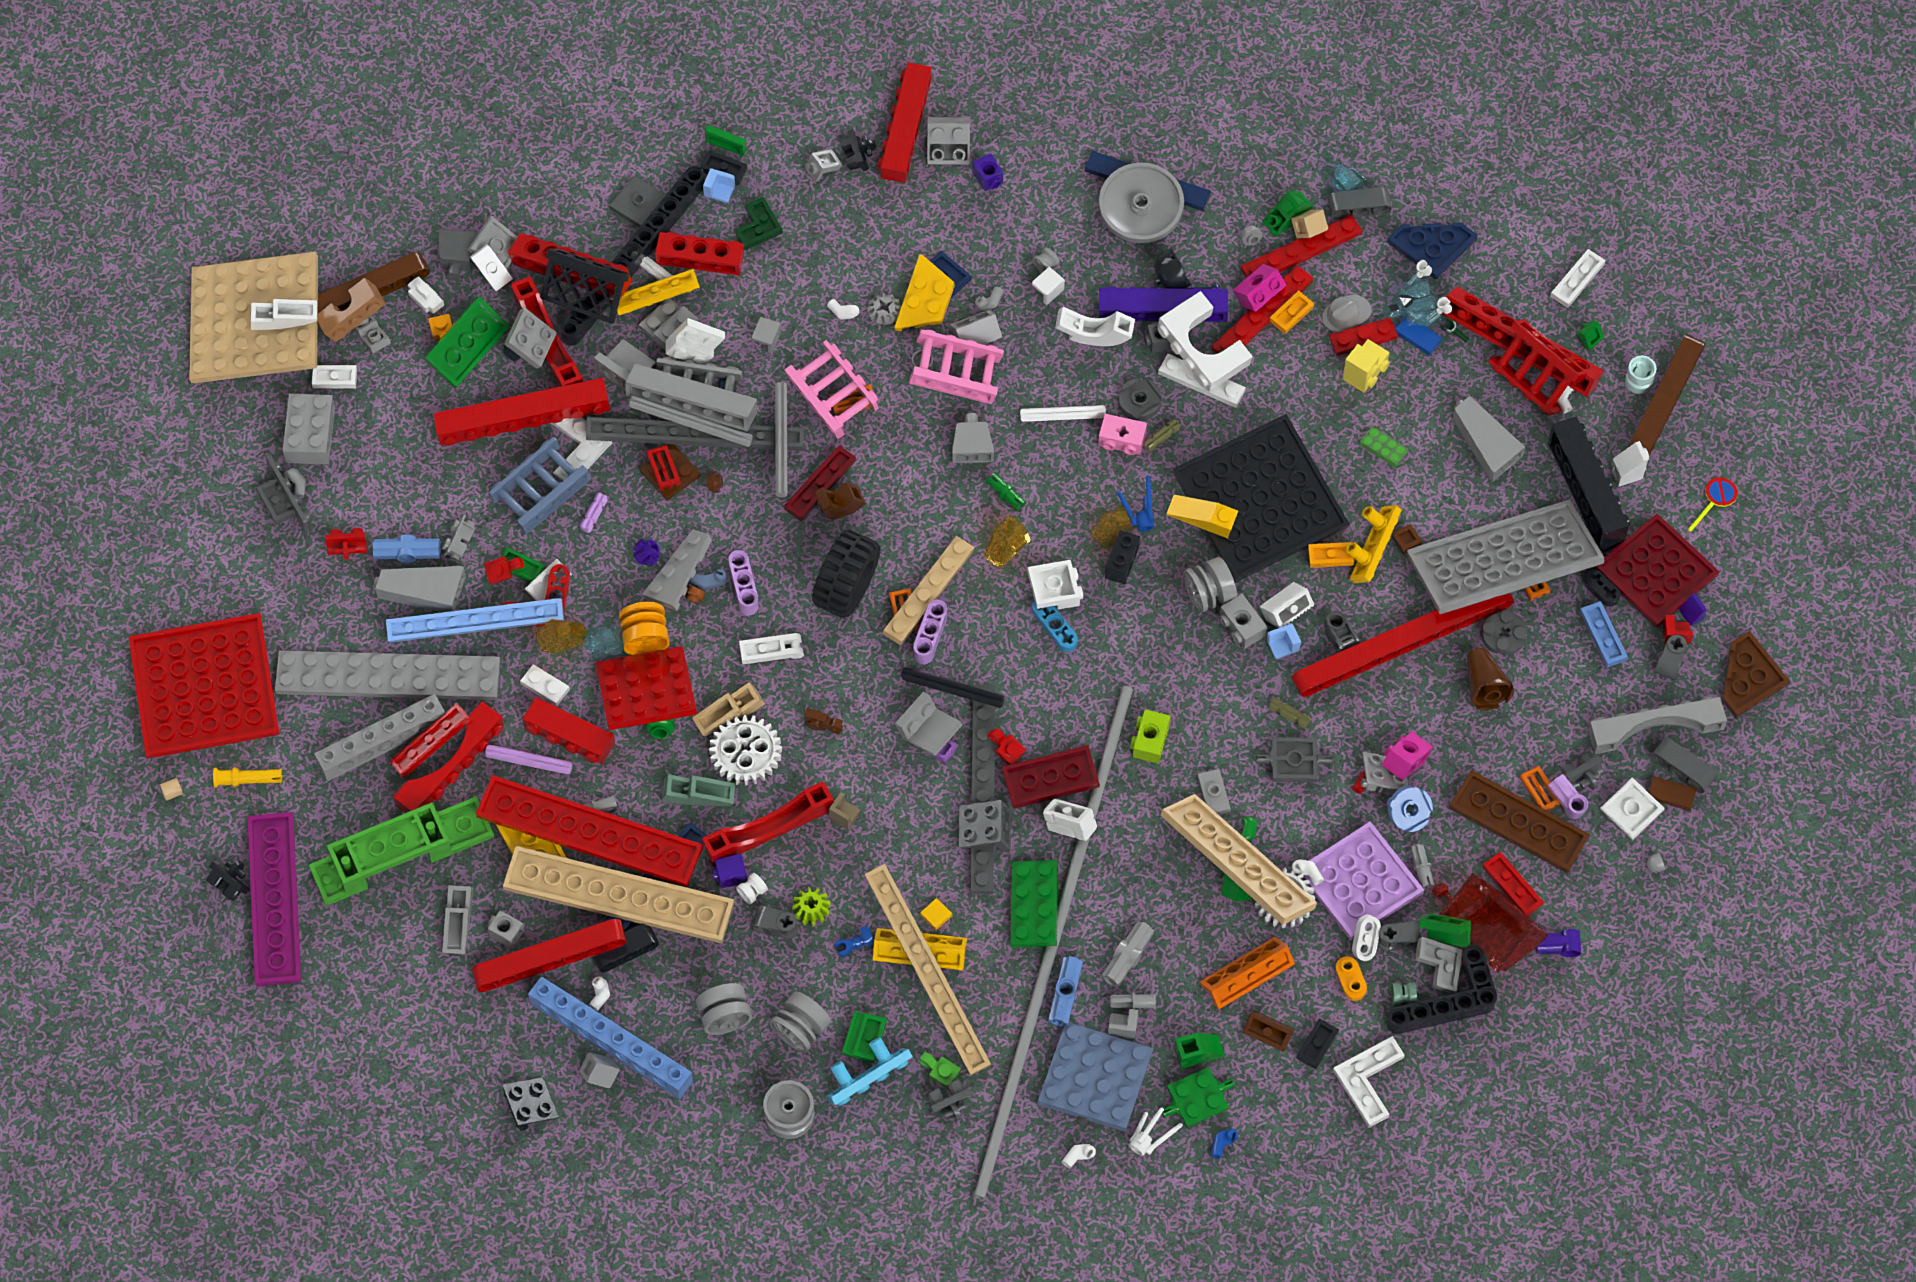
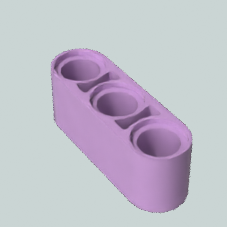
M736 550L729 555V570L739 610L744 615H753L758 610V595L749 559L744 551ZM737 562H742V563H743V564L740 565V566L734 565V564L737 563ZM742 581L748 582L746 585L739 584ZM747 600L753 601L751 604H745L744 602Z
M933 600L929 603L913 647L914 659L919 664H928L932 661L945 627L947 605L942 600ZM940 611L942 614L934 615L933 612ZM933 630L935 633L927 634L926 631ZM926 649L928 652L920 653L919 650Z

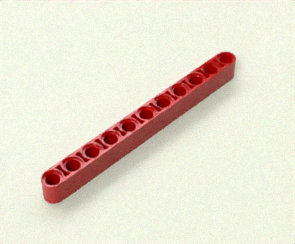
M1510 593L1443 614H1439L1437 610L1307 666L1294 673L1291 679L1303 698L1308 697L1512 606L1515 600Z

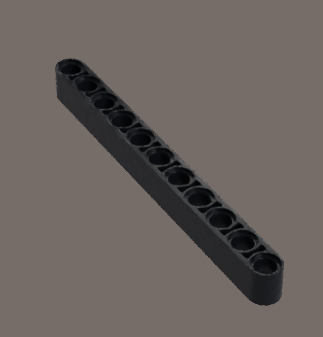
M689 167L611 263L625 266L632 278L640 268L642 259L647 256L649 257L657 247L659 233L669 232L703 190L705 182L704 172L700 167ZM633 251L638 252L637 256H630ZM594 293L599 301L598 303L605 300L604 295ZM590 297L583 300L586 309L590 310L594 307ZM608 303L600 307L602 312L609 306ZM572 310L560 326L563 343L568 346L577 345L598 319Z

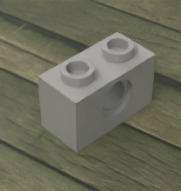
M1243 594L1220 606L1219 620L1225 628L1228 627L1230 629L1233 640L1237 644H1241L1244 649L1266 637V624ZM1242 620L1245 621L1246 624L1240 625L1237 623V621Z

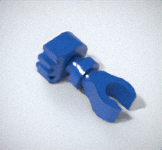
M868 925L860 928L862 936L857 937L856 935L853 936V939L836 941L834 944L835 948L846 946L844 951L838 953L839 957L848 956L856 947L857 949L862 948L861 945L865 944L867 948L874 945Z

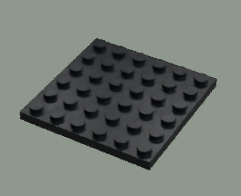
M1287 414L1172 469V473L1186 497L1216 502L1238 510L1228 538L1205 530L1219 556L1228 566L1235 583L1307 548L1308 544H1315L1348 528L1350 525Z

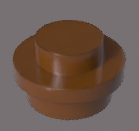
M717 471L707 474L708 490L719 493L720 488H723L722 475H719Z

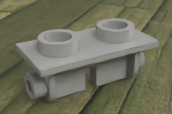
M463 515L459 520L455 519L450 528V531L453 533L450 538L447 537L442 546L444 553L441 558L448 554L454 562L462 559L467 545L461 542V539L469 542L475 531L474 522L464 521L466 515Z

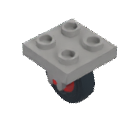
M523 308L519 311L506 338L503 353L512 361H517L522 357L533 367L539 368L542 366L557 332L526 308Z

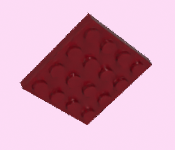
M1658 513L1605 556L1603 564L1594 567V569L1600 570L1619 588L1621 595L1656 628L1663 623L1665 615H1673L1693 593L1697 594L1720 572Z

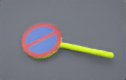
M1718 477L1708 482L1705 494L1710 503L1689 527V532L1697 526L1713 505L1725 507L1735 502L1738 490L1732 481Z

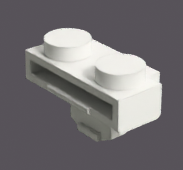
M420 277L415 278L408 284V295L426 313L430 311L434 314L444 306V301Z

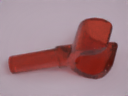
M1439 883L1433 887L1432 893L1437 899L1445 896L1457 908L1462 905L1449 893L1446 884Z

